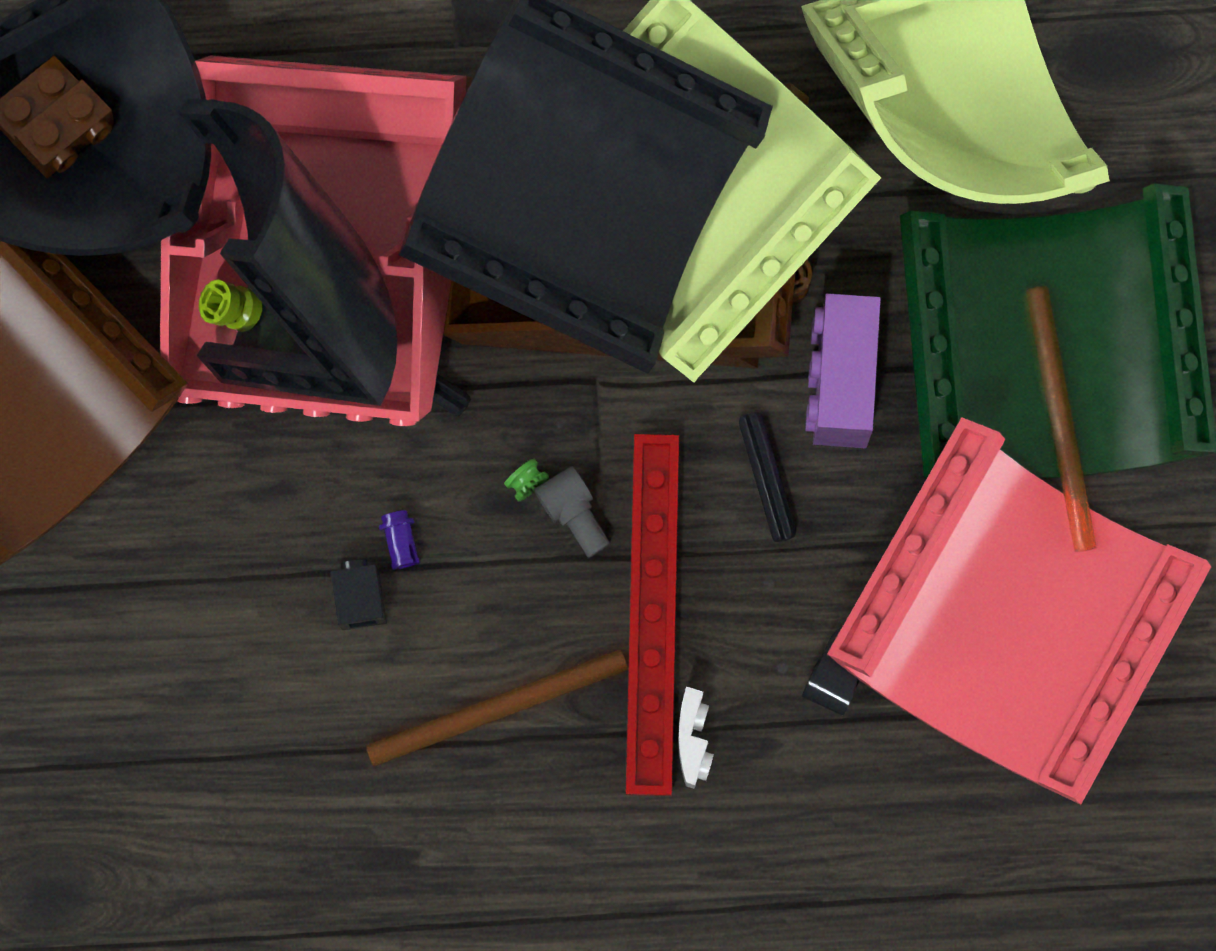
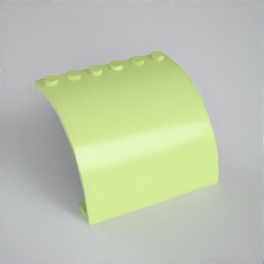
M650 0L623 30L624 32L773 106L764 139L756 149L748 145L720 193L697 239L676 289L663 327L665 332L659 350L660 355L691 381L695 382L881 177L797 96L691 0Z

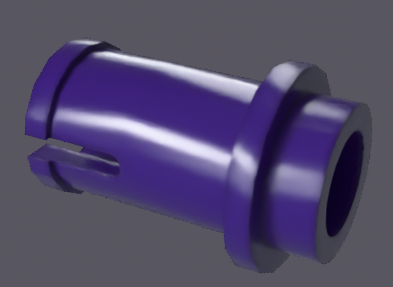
M407 510L381 516L382 525L379 526V531L385 532L392 569H403L419 564L420 558L417 555L411 525L415 523L414 518L408 517Z

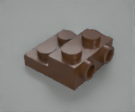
M55 56L51 57L0 99V130L46 178H49L56 171L61 173L70 168L77 160L78 153L90 143L96 145L103 141L111 132L112 125L114 124L113 113L109 106L83 79L78 81Z

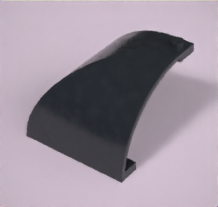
M35 0L0 19V99L51 57L55 56L78 81L83 79L109 106L114 119L112 130L103 141L96 145L90 143L78 153L77 160L70 168L61 173L56 171L49 178H46L0 130V241L30 250L76 256L106 255L142 248L177 232L184 233L190 230L199 219L198 212L210 172L211 144L203 143L178 112L187 99L206 100V96L191 49L166 1Z
M187 99L178 112L179 115L203 143L216 146L231 172L244 209L248 240L229 238L220 254L262 302L260 319L252 329L245 332L238 331L233 345L205 342L197 357L224 384L381 406L391 385L396 365L397 331L395 314L388 289L364 241L299 158L261 114L246 106L215 99Z

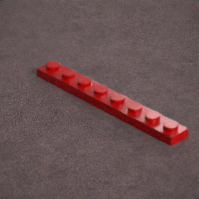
M634 434L626 795L672 796L679 435Z

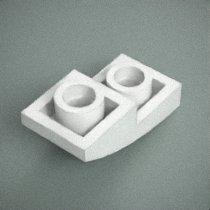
M686 687L679 721V758L685 785L694 789L697 778L707 780L714 754L705 752L708 744L707 740L691 736L693 729L702 732L709 705L701 703L703 691Z

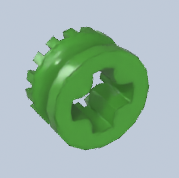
M531 459L519 467L504 483L507 489H515V498L518 502L532 495L530 490L546 482L549 478L546 471H538V462L535 459Z

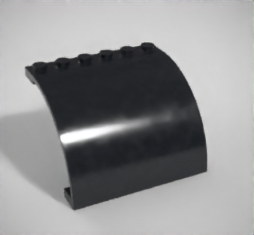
M515 0L476 71L445 136L416 205L399 256L648 374L656 364L665 332L663 327L697 239L720 193L748 145L756 149L764 139L773 106L562 0Z

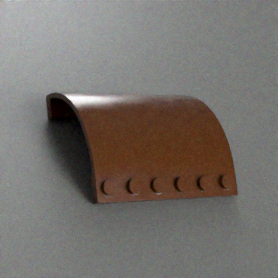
M0 241V565L49 532L105 484L154 432L188 385L177 371L65 255L30 250Z

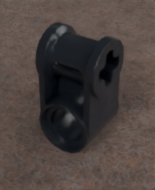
M840 627L833 633L821 659L817 661L802 697L843 716L855 693L859 679L827 654L842 629Z

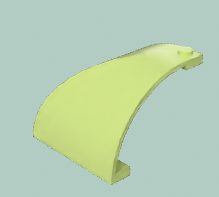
M819 0L801 6L807 26L817 47L885 145L902 164L933 186L956 196L975 201L1017 204L1044 201L1071 193H1085L1094 189L1096 185L1110 181L1107 165L1093 148L1088 149L1059 98L1039 48L1025 0Z

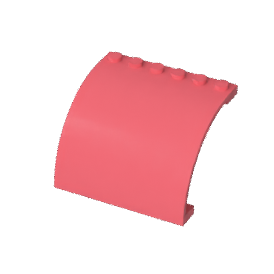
M961 417L827 654L867 686L937 731L996 764L1081 805L1210 571L1211 565L1206 559L1169 544L1165 546L1131 531L1073 500L1029 472L1001 451L1000 448L1005 438L1000 432Z

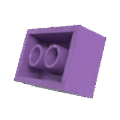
M826 293L823 307H815L814 317L812 318L811 344L819 345V351H812V358L809 364L808 388H816V395L809 396L805 431L814 432L813 445L866 448L873 431L880 297Z

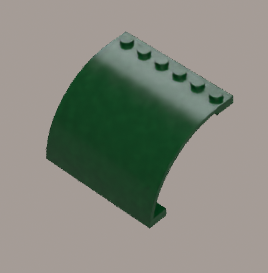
M1154 183L1143 188L1144 199L1101 209L1043 217L960 219L947 218L946 214L908 211L900 215L924 478H927L961 417L1000 432L1005 438L1000 450L1040 479L1087 476L1141 469L1216 453V430L1188 187Z

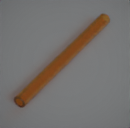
M1046 286L1035 287L1026 291L1073 548L1074 552H1083L1095 549L1097 546L1049 290Z
M619 649L366 745V749L374 767L627 671L628 667L623 653Z

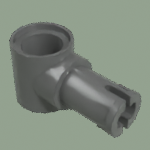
M572 465L533 489L554 523L559 521L562 526H568L588 558L610 545V542L590 511L592 505L589 501L593 498Z

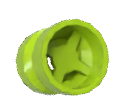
M217 279L208 283L201 292L199 312L205 322L218 326L226 325L233 330L245 332L252 329L259 321L262 313V302L250 288L235 286L232 283Z

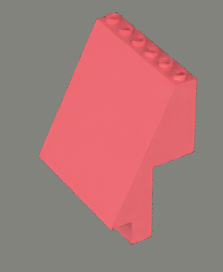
M208 56L196 60L195 63L201 77L206 100L215 99L236 103L261 114L273 126L360 235L374 258L389 292L395 314L397 355L391 385L381 406L224 384L197 357L204 343L213 342L233 345L238 331L228 328L226 325L218 326L203 320L199 312L201 292L208 283L217 279L232 283L235 286L248 287L220 254L229 238L248 240V231L244 209L234 179L216 146L211 144L209 178L198 212V221L190 230L184 233L177 232L161 240L160 355L188 383L177 402L193 404L202 402V399L217 400L218 406L224 408H239L245 406L246 403L260 405V410L272 413L287 411V408L303 409V414L310 417H325L332 412L346 414V419L351 421L364 422L373 420V417L389 418V423L396 426L415 425L416 421L419 422L432 409L452 280L399 256V252L431 168L466 94V76L223 56Z

